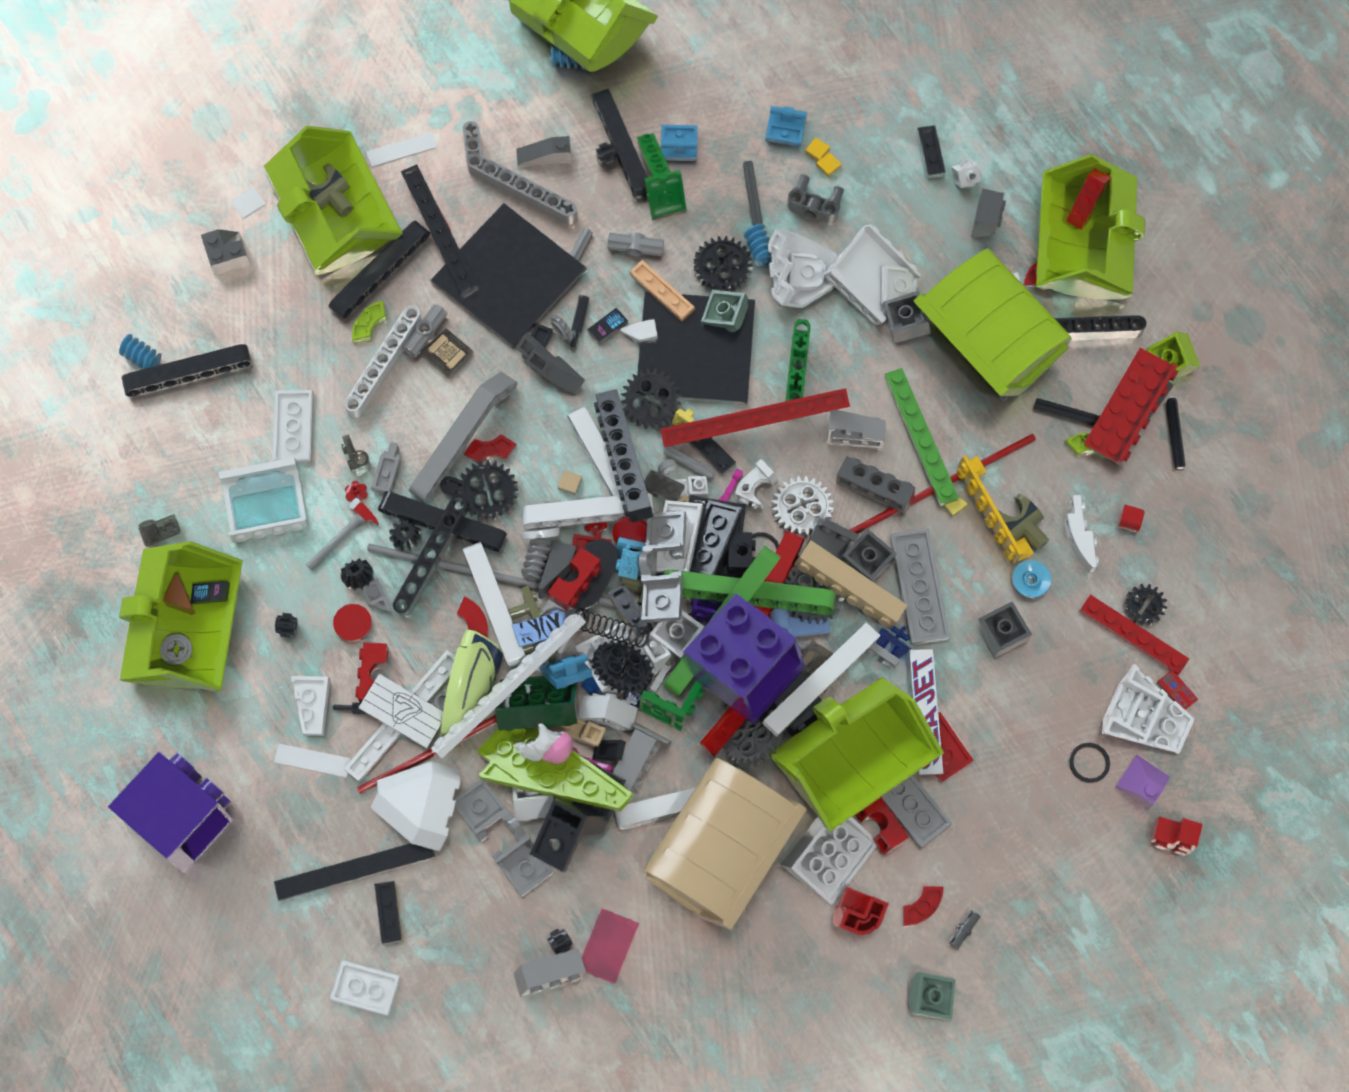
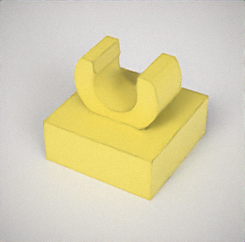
M679 409L674 415L672 424L676 426L694 422L695 419L692 416L695 412L691 409H687L686 412Z

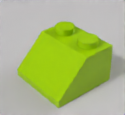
M1176 331L1146 348L1148 352L1174 365L1175 363L1178 365L1176 370L1179 372L1175 378L1185 376L1201 367L1187 333Z

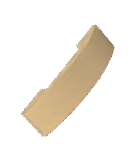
M578 719L577 724L571 726L559 725L548 728L555 732L564 731L572 739L599 747L607 730L602 726L592 722L587 723Z

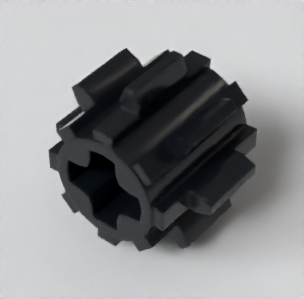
M607 142L598 145L599 148L595 149L599 163L601 165L606 164V166L614 164V160L618 159L614 145L612 143L607 144Z
M291 613L277 615L275 632L279 633L280 637L290 638V635H295L298 618L292 616Z
M558 928L550 932L551 936L547 938L555 954L567 952L570 950L569 946L573 945L571 938L564 928L560 931Z

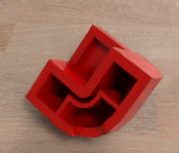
M845 886L839 905H835L833 924L854 934L863 936L870 934L880 927L889 903Z

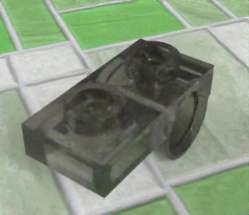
M349 434L343 436L344 443L341 444L344 455L348 454L350 460L347 461L350 471L355 470L356 476H360L371 468L369 456L365 451H355ZM360 459L366 460L363 464H357Z
M650 470L644 480L647 493L652 494L653 497L661 496L670 501H678L685 488L684 484L653 470Z
M175 514L157 521L152 519L146 520L138 525L146 547L182 533Z

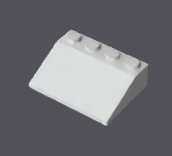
M817 817L781 866L832 906L877 845L873 841L874 837L853 817L831 832L825 829L821 820Z

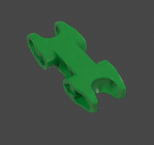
M798 319L794 324L785 401L803 398L811 329L808 320ZM803 324L807 327V331L796 328L798 325ZM800 366L802 369L796 370L793 367Z

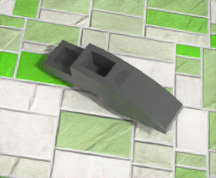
M524 334L516 348L527 358L525 362L550 382L572 394H576L585 382V379L560 356L554 357L531 334Z

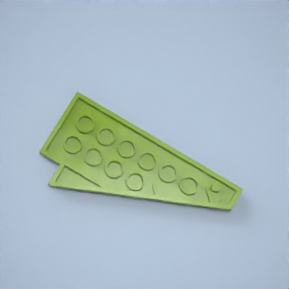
M538 727L514 729L512 731L497 729L477 750L478 755L489 762L478 775L483 781L620 812L634 798L633 793L574 750H572L569 758L561 764L549 763L542 759L540 761H532L520 756L515 744H527L535 741L539 736Z

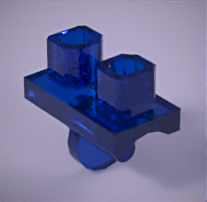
M893 626L891 631L896 636L885 628H881L878 632L880 637L876 644L885 649L889 642H892L896 646L891 654L899 658V660L912 649L900 640L902 638L907 642L910 638L904 633L907 629L905 626L901 629Z

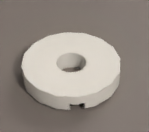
M552 527L522 531V539L555 537L560 534V528Z

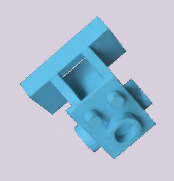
M619 537L617 550L621 559L617 560L615 569L619 571L618 576L637 580L638 576H641L639 555L643 552V546L646 543ZM630 548L641 550V552L631 551Z

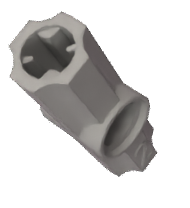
M637 232L630 233L629 235L609 233L607 249L625 251L631 256H641L642 254L662 256L664 240L648 238Z
M433 304L425 317L417 322L415 331L402 349L408 355L417 357L426 343L433 339L434 332L447 316V312L441 306ZM423 329H429L426 333L421 332Z

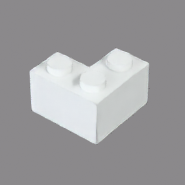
M594 693L592 696L583 697L578 719L587 723L607 725L618 731H632L633 726L631 724L635 722L638 708L630 705V701L617 699L615 694L605 693V695Z

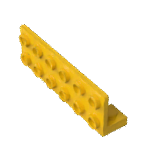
M965 455L957 466V474L966 483L968 494L974 497L976 508L985 516L987 527L993 530L995 534L994 539L998 545L1002 546L1006 560L1015 565L1033 556L1034 553L1025 537L1015 541L979 477L985 475L987 471L979 457L976 456L969 460Z

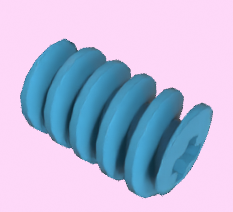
M552 44L551 62L553 67H557L559 62L561 68L564 67L565 63L568 68H571L572 63L576 69L578 68L579 64L560 49L557 48L555 50Z
M756 224L748 228L744 233V238L749 246L754 264L758 266L768 265L772 262L771 253L768 252V241L770 238L766 236L767 231L763 230L765 228L764 224Z
M132 334L126 335L120 344L119 354L130 360L133 364H137L140 368L146 369L157 366L161 360V353L156 355V349L150 350L151 347L149 345L145 346L143 341L139 342V339L133 338Z

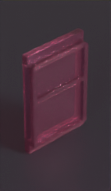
M601 909L582 955L585 973L616 984L639 923L615 914L612 911Z

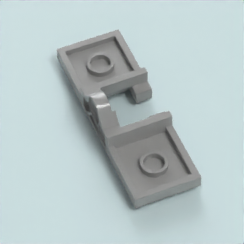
M685 511L655 513L652 518L647 519L646 545L643 546V552L639 555L641 582L643 583L641 616L643 623L681 620L684 574L679 571L672 572V575L656 576L657 552L673 550L674 559H684L687 520Z
M480 779L453 799L456 801L455 809L481 843L489 837L485 830L500 818L518 842L504 853L498 850L491 856L521 897L554 874V871L547 863L530 855L533 843L519 822L503 805L486 781Z

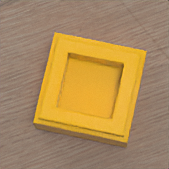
M815 137L805 149V153L819 161L830 150V146Z
M829 152L816 162V166L827 177H830L842 166V163Z

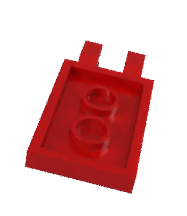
M939 712L940 741L944 752L942 754L943 774H935V776L942 783L974 760L942 713Z

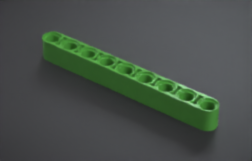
M764 546L710 621L736 593L749 602L781 557ZM685 655L663 684L664 687L678 697L693 678V673Z
M666 570V571L664 572V575H672V572H679V571H678V570ZM681 571L684 574L682 597L724 602L741 578ZM763 581L749 600V603L758 607L830 615L834 612L836 593L829 589Z

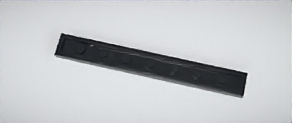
M416 164L400 171L461 296L478 289L474 277L418 165Z
M409 843L274 881L278 901L281 902L436 857L433 849Z

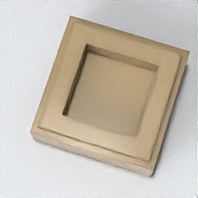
M564 470L558 484V489L576 495L582 476Z

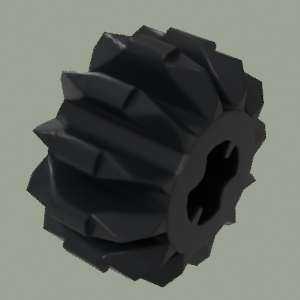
M409 518L406 520V523L400 519V524L393 523L394 529L389 530V533L392 535L389 537L390 542H394L393 546L395 548L400 546L401 551H404L405 547L411 551V545L417 547V541L422 539L421 535H419L422 532L421 528H417L418 524L416 522L411 523ZM406 533V535L407 533L409 534L407 537H405V535L404 537L402 536V534Z
M359 558L357 561L352 560L351 563H345V567L341 568V580L348 589L356 591L358 588H361L363 590L364 586H369V582L373 581L374 571L367 560L362 561Z

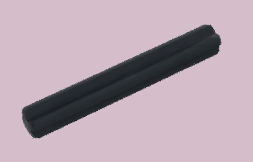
M1037 398L1034 403L1035 409L1094 426L1100 417L1097 414Z
M1168 398L1166 405L1175 469H1184L1186 464L1178 403L1176 398Z

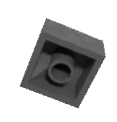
M982 189L973 224L972 238L995 234L996 228L1001 227L1002 214L1006 201L1003 200L1004 193Z
M217 229L201 234L209 263L215 276L250 265L240 232Z
M919 291L883 302L895 343L931 333L927 315L914 302L920 295Z
M867 529L842 555L841 561L873 581L883 574L895 561L897 553Z
M1013 601L978 619L985 642L995 658L1029 641L1032 636L1031 631Z

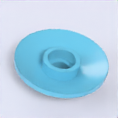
M1028 560L1020 563L1015 568L1012 581L1015 589L1020 594L1035 598L1047 592L1051 584V575L1047 567L1042 563ZM1027 579H1033L1034 583H1028Z

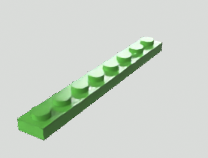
M900 368L885 373L884 378L939 505L943 506L958 501L957 492L903 369Z

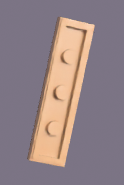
M643 260L629 271L630 276L681 322L695 310V307Z

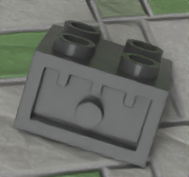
M819 518L807 544L811 540L841 560L849 542H856L859 535L826 518Z

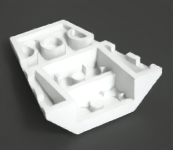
M1134 664L1117 686L1103 717L1102 733L1170 752L1180 753L1194 718L1176 701L1171 700L1163 689H1159L1153 683V680L1149 676H1145L1140 671V668Z

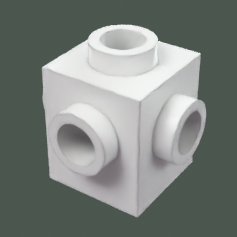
M970 159L963 160L960 164L951 167L954 183L960 188L972 187L981 181V167Z

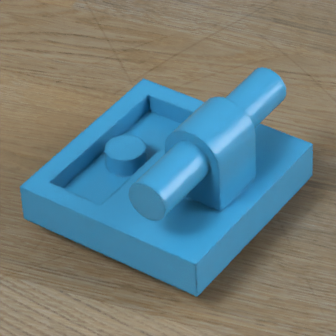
M771 106L765 141L801 147L807 112L794 110L792 107L784 106L781 108Z
M698 125L661 126V151L665 160L697 161Z
M573 654L540 666L541 674L556 689L566 688L568 685L583 682L587 678L593 677L592 670L584 663L588 661L586 654L580 656Z

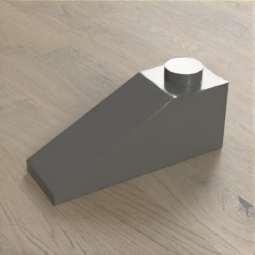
M570 136L551 137L516 149L518 166L572 163Z
M557 541L553 542L538 589L539 599H543L548 594V591L558 578L563 580L571 572L570 562L576 555V546Z

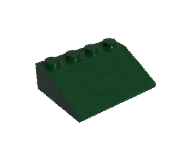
M544 676L528 677L495 708L498 730L532 729L538 727L539 724H544L546 728L577 724L578 682L568 685L566 688L556 689Z

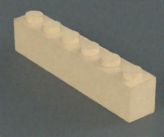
M811 540L794 564L801 572L807 573L816 582L825 585L834 591L836 595L846 599L849 604L861 609L865 615L874 618L883 627L891 629L898 622L907 607V604Z

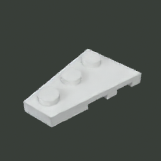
M291 676L295 689V699L299 709L298 714L302 733L311 736H324L330 678Z

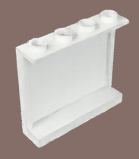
M869 224L861 228L823 275L876 326L886 320L885 307L881 303L882 266L905 267L916 278L921 277V274L916 266L910 264L905 259L903 253L897 251L892 246L891 241L880 234L878 228Z

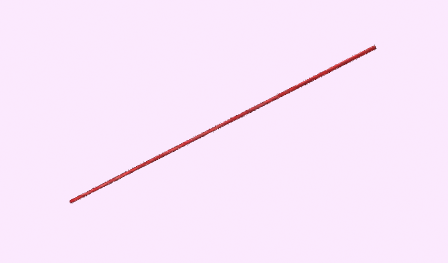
M1030 434L981 460V463L985 467L1035 441L1036 438L1034 434ZM957 473L950 476L952 483L961 480ZM932 486L914 495L909 506L934 494ZM889 508L849 530L858 534L900 511ZM496 715L479 723L461 741L496 724ZM429 749L356 788L359 794H362L377 786V780L408 770L436 754L432 749Z

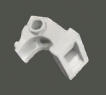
M761 459L756 463V467L739 482L735 494L739 498V502L746 505L751 503L753 509H757V507L762 509L763 506L755 497V489L762 483H769L773 486L778 480L775 473Z

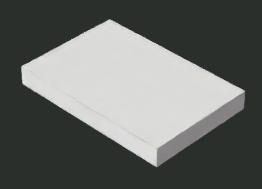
M342 960L330 1001L389 1017L401 976Z

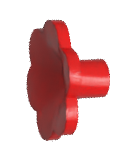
M353 481L351 485L345 487L346 500L351 502L356 497L360 501L365 500L368 497L366 492L367 486L363 483L360 484L358 481Z

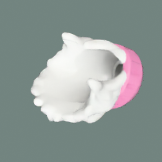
M544 724L538 725L539 736L535 741L527 744H515L520 756L532 761H540L542 759L553 764H561L566 761L573 749V740L570 735L564 731L553 732L548 730Z

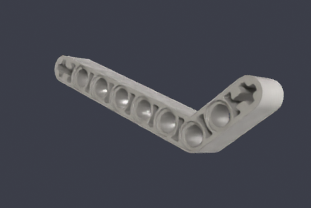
M468 121L463 125L468 172L472 176L565 224H573L577 221V206L573 202L482 155L478 124L474 121ZM536 195L541 196L540 198H534Z
M500 372L478 387L410 486V493L423 502H427L490 410L514 392L518 384L517 381Z

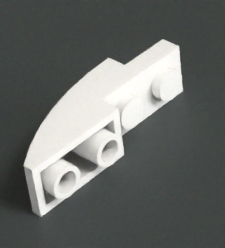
M1073 495L1070 500L1071 513L1067 514L1064 519L1066 532L1078 560L1089 573H1093L1096 567L1099 566L1098 555H1095L1094 549L1097 547L1096 537H1093V531H1086L1087 521L1083 519L1085 503L1081 501V495Z

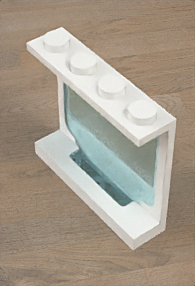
M294 457L219 472V477L223 484L230 532L228 533L232 542H244L249 538L260 539L269 534L280 535L285 531H300L304 527H308L298 466Z

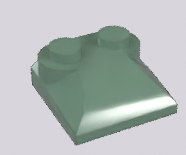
M712 290L701 323L723 327L729 332L737 331L742 326L748 309V296L746 293Z
M916 972L911 981L909 1009L912 1014L952 1020L956 979Z

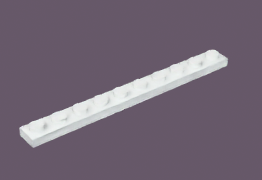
M575 613L568 616L564 620V624L554 629L545 642L539 643L531 655L524 657L516 669H512L502 682L497 683L493 687L491 693L482 697L473 710L467 711L459 723L452 725L444 737L436 740L431 748L433 752L440 758L449 753L578 631L586 621Z

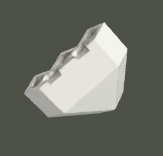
M775 229L768 243V252L771 253L772 262L769 263L770 277L774 281V288H771L772 296L783 306L804 308L834 289L835 286L826 278L824 283L815 290H795L789 285L790 270L793 266L790 262L791 253L816 255L826 265L827 270L840 254L798 233Z
M431 761L377 780L378 790L370 808L410 843L440 851L449 831V828H446L447 821L453 815L456 802L453 800L455 789L458 790L460 785L459 769Z

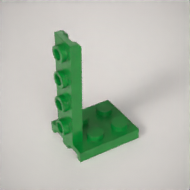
M654 133L636 137L640 151L652 176L644 179L651 218L687 210L680 170L670 171Z
M696 680L681 708L677 707V704L670 700L665 701L661 699L658 694L652 691L647 692L644 690L640 698L639 711L681 732L685 720L688 716L691 717L696 709V706H694L696 700L700 701L705 692L703 690L704 686Z

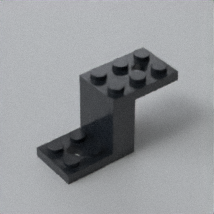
M592 763L624 787L625 779ZM553 799L530 855L561 872H566L582 835H602L613 810L567 799ZM554 839L559 841V848L557 850H554L552 847Z

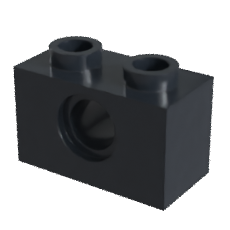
M752 532L734 533L728 547V575H743L756 558L752 557V551L756 549V540H752ZM744 552L746 553V555L741 556L738 553Z

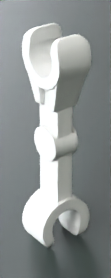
M673 661L671 666L664 664L647 692L652 691L656 693L660 684L663 683L665 676L674 669L675 661Z

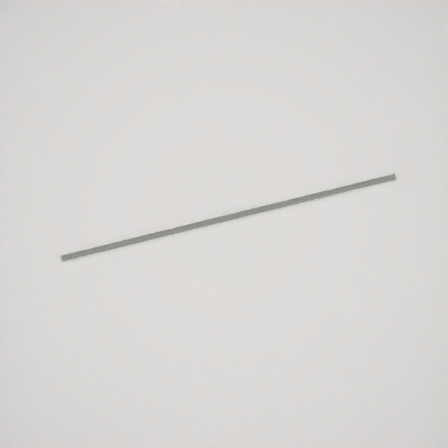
M368 544L367 551L414 562L419 557L418 554L374 544ZM441 560L437 566L473 575L470 566ZM493 572L497 581L539 589L540 582ZM601 597L598 604L615 607L611 600L606 597ZM709 621L699 623L705 628ZM797 641L800 650H810L817 653L818 646H811L813 644Z

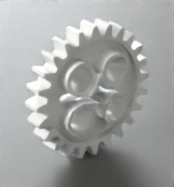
M798 476L796 482L790 478V484L783 482V488L778 487V493H774L776 500H772V505L776 506L772 508V513H777L774 515V520L780 519L778 526L784 524V531L791 529V532L794 533L796 531L800 536L804 532L806 537H808L809 532L813 531L819 518L831 520L832 515L830 513H833L834 508L830 506L833 505L834 501L829 500L832 495L831 493L825 494L827 487L821 488L822 482L816 485L815 478L809 482L807 476H805L804 481H801ZM810 492L812 497H805L803 493ZM792 499L795 501V503L788 504L786 503V500ZM815 508L818 509L820 513L813 514L810 510ZM799 515L803 520L796 521L793 517Z

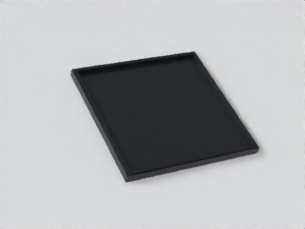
M503 203L460 248L478 289L461 296L446 264L431 279V283L514 348L524 334L528 333L587 269L586 266Z
M645 291L642 322L654 319L658 339L640 342L637 377L640 376L639 370L646 374L647 368H649L650 373H653L656 368L657 374H660L662 370L664 371V377L670 374V382L676 380L673 387L680 388L676 391V394H681V397L677 398L679 400L747 405L755 300L748 299V309L742 326L735 332H729L723 327L701 323L710 296L681 294L695 307V310L681 322L652 294ZM648 381L641 384V389L645 392L650 391L652 388L651 383ZM661 389L658 392L659 398H668L669 392L666 389ZM636 391V394L639 396L654 398V394L648 396L639 391Z

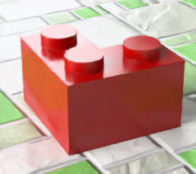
M1159 816L1155 820L1150 843L1155 844V847L1159 849H1172L1174 853L1179 855L1190 854L1198 847L1203 824L1185 818L1177 822Z

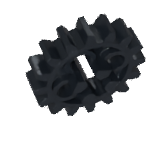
M1140 584L1139 589L1134 586L1132 592H1128L1126 595L1128 598L1124 601L1128 605L1124 610L1130 611L1128 618L1134 617V623L1138 620L1141 621V626L1145 622L1149 626L1153 624V621L1158 623L1160 618H1163L1165 615L1163 611L1167 610V606L1163 605L1167 602V599L1161 598L1164 593H1158L1157 586L1151 589V584H1148L1146 588H1144L1143 584ZM1149 595H1152L1153 598L1144 610L1143 615L1139 614L1138 611H1140ZM1135 597L1140 599L1139 602L1135 601Z

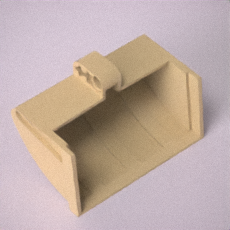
M715 758L643 869L647 874L645 879L699 918L731 930L807 809L797 802L785 799L765 784L726 761Z

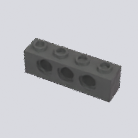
M847 456L836 477L837 483L904 514L915 495L916 487L910 482L896 479L894 475L890 473L885 474L875 466H868L854 457L850 458ZM860 473V474H862V475H864V476H863V477H857V476H855V475ZM878 481V482H880L881 484H880V485H874L872 482ZM895 489V490H897L898 492H897V493H891L889 490Z

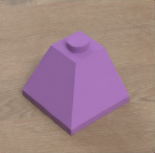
M1136 755L1115 787L1147 809H1150L1164 790L1170 776Z

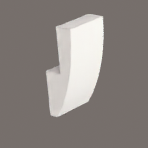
M688 476L686 479H668L666 481L668 500H677L685 495L687 497L708 495L706 476Z

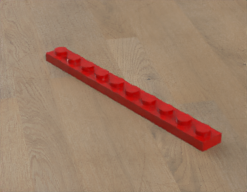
M844 388L662 428L660 430L664 447L843 409L850 407L847 389Z

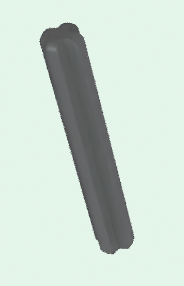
M750 160L744 161L743 169L752 224L754 226L762 224L763 221L753 162Z

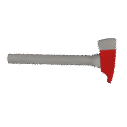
M357 497L353 499L348 507L356 513L355 517L306 564L309 569L312 570L352 530L364 521L367 523L374 522L377 526L379 525L373 513Z

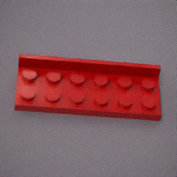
M1139 348L1083 446L1118 465H1121L1123 461L1127 462L1132 453L1129 449L1132 445L1136 446L1140 440L1139 432L1141 429L1145 430L1150 422V419H1148L1150 413L1155 414L1160 405L1157 402L1160 396L1164 398L1169 389L1167 387L1169 380L1174 381L1179 372L1176 370L1178 365L1175 363L1172 365L1154 354Z

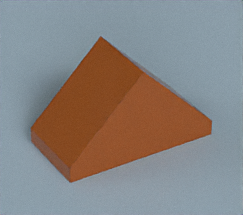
M178 574L174 575L163 599L164 603L168 607L190 615L196 614L181 578Z

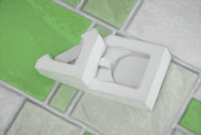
M654 319L635 323L620 329L621 334L627 335L635 343L658 339Z

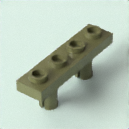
M529 586L521 588L525 600L524 604L508 609L511 620L525 615L531 616L532 619L544 616L541 607L537 608L535 604L538 601L535 591H530ZM541 642L523 646L525 655L533 653L536 646ZM558 650L547 659L549 663L556 661L555 654H558Z

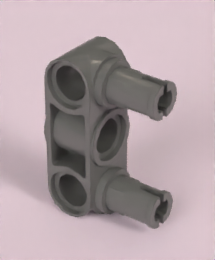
M801 174L796 187L788 194V209L810 219L828 224L834 223L840 210V201L844 189L835 186L830 199H825L819 195L805 192L810 178L807 175Z

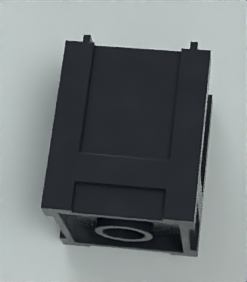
M801 672L769 707L772 712L806 681ZM820 697L816 698L785 728L791 737H794L818 720L813 707L822 701Z

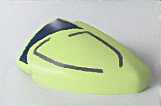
M473 630L464 631L460 647L457 648L443 709L442 737L449 732L452 725L459 723L463 719L467 711L473 710L482 697L487 696L493 691L492 689L499 678L498 672L504 656L503 651L493 641Z

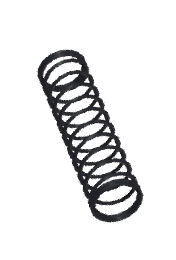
M577 609L574 612L577 614L579 611H582L580 616L583 614V619L586 623L579 630L600 635L601 637L621 643L624 642L638 648H643L648 643L649 630L646 627L640 626L638 628L637 625L632 626L631 623L619 622L618 619L613 621L611 617L607 619L606 616L601 617L600 614L595 615L593 612L589 613L583 609ZM593 614L591 627L587 629L586 625L589 621V615ZM599 616L600 619L597 624V629L593 631L595 617ZM605 617L606 621L603 626V631L600 633L599 627L601 625L602 618ZM611 619L612 623L610 625L609 633L605 634V629L607 627L608 620ZM617 621L618 625L616 628V634L612 636L611 631L613 629L614 622ZM624 623L622 636L618 638L617 633L619 632L620 624ZM630 625L628 638L624 640L623 635L625 634L626 626ZM636 626L637 630L635 632L634 640L631 642L630 636L632 633V628ZM643 630L642 639L638 643V635ZM645 630H646V639H645L644 643H643L641 646H639V644H640V643L642 642V640L644 639Z

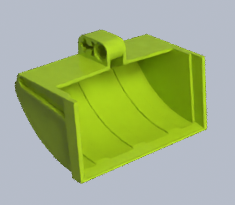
M508 0L511 14L589 72L604 68L622 56L639 39L648 25L654 24L658 18L657 14L637 0Z
M306 125L264 165L266 176L279 200L277 207L284 221L291 224L316 275L326 274L353 264L373 253L389 240H396L403 234L351 131ZM327 163L334 167L350 186L343 194L354 206V209L346 217H341L331 204H328L321 210L317 202L309 196L311 190L306 180L316 185L324 183L327 180L328 174L323 166Z
M1093 154L1043 171L1037 288L1042 290L1051 289L1067 295L1091 299L1113 300L1131 297L1133 294L1135 242L1145 237V218L1136 214L1138 177ZM1096 168L1111 176L1096 202L1095 210L1088 224L1081 230L1066 222V219L1088 175Z
M989 248L962 263L937 283L927 294H920L914 300L916 305L1000 396H1020L1070 348L1067 345L1072 338L1070 334Z
M192 541L143 549L135 595L122 598L119 618L129 622L120 680L157 687L221 691L243 560ZM177 574L182 580L190 602L192 584L228 581L230 583L228 601L192 604L196 613L193 615L166 606L163 599L174 575ZM174 634L187 637L193 648L191 657L187 659L186 663L179 665L167 663L162 658L160 652L163 641ZM176 643L175 649L171 652H174L178 657V652L183 649L179 648Z
M882 677L842 704H839L829 696L815 705L813 711L818 720L775 749L776 753H770V756L801 797L818 815L825 829L831 832L937 759L944 752L915 699Z

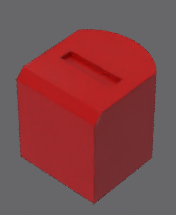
M1125 504L1121 510L1117 527L1138 533L1145 511Z

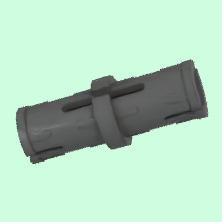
M969 910L967 916L961 924L957 925V930L947 943L954 949L959 950L967 936L972 934L971 930L981 916L975 911Z

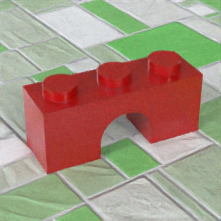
M1096 168L1088 175L1066 222L1081 230L1088 224L1095 210L1094 206L1104 192L1111 176Z
M582 547L570 562L571 569L579 575L578 578L572 582H566L558 578L548 591V599L566 611L576 606L579 601V595L582 591H587L590 586V580L593 576L597 577L602 569L600 559Z
M364 642L363 649L360 648L359 660H362L361 667H358L357 679H360V684L356 686L355 697L358 698L360 703H362L375 680L371 679L372 672L379 667H388L389 647L386 643Z
M882 796L855 814L861 823L871 819L879 824L880 833L873 841L884 856L900 847L909 839L906 830L898 823L894 813L884 803Z

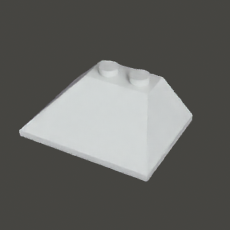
M624 623L620 624V629L617 633L618 638L622 636ZM617 625L613 626L612 636L616 634ZM628 625L626 626V631L623 635L624 640L628 638V633L630 630ZM610 628L605 630V634L609 633ZM650 631L648 643L643 648L635 646L634 649L636 651L641 649L640 654L647 655L645 660L651 661L649 666L654 668L652 673L656 675L671 657V654L664 645L650 636L652 632ZM631 633L630 636L631 642L634 640L635 637L633 633ZM646 634L644 635V639L639 644V646H641L646 639ZM596 635L575 646L579 655H587L588 661L584 663L592 670V676L601 692L616 693L617 689L614 688L611 691V686H604L605 681H599L600 675L594 674L596 669L592 668L593 662H591L594 652L599 645H603L605 641L609 644L610 640H612Z

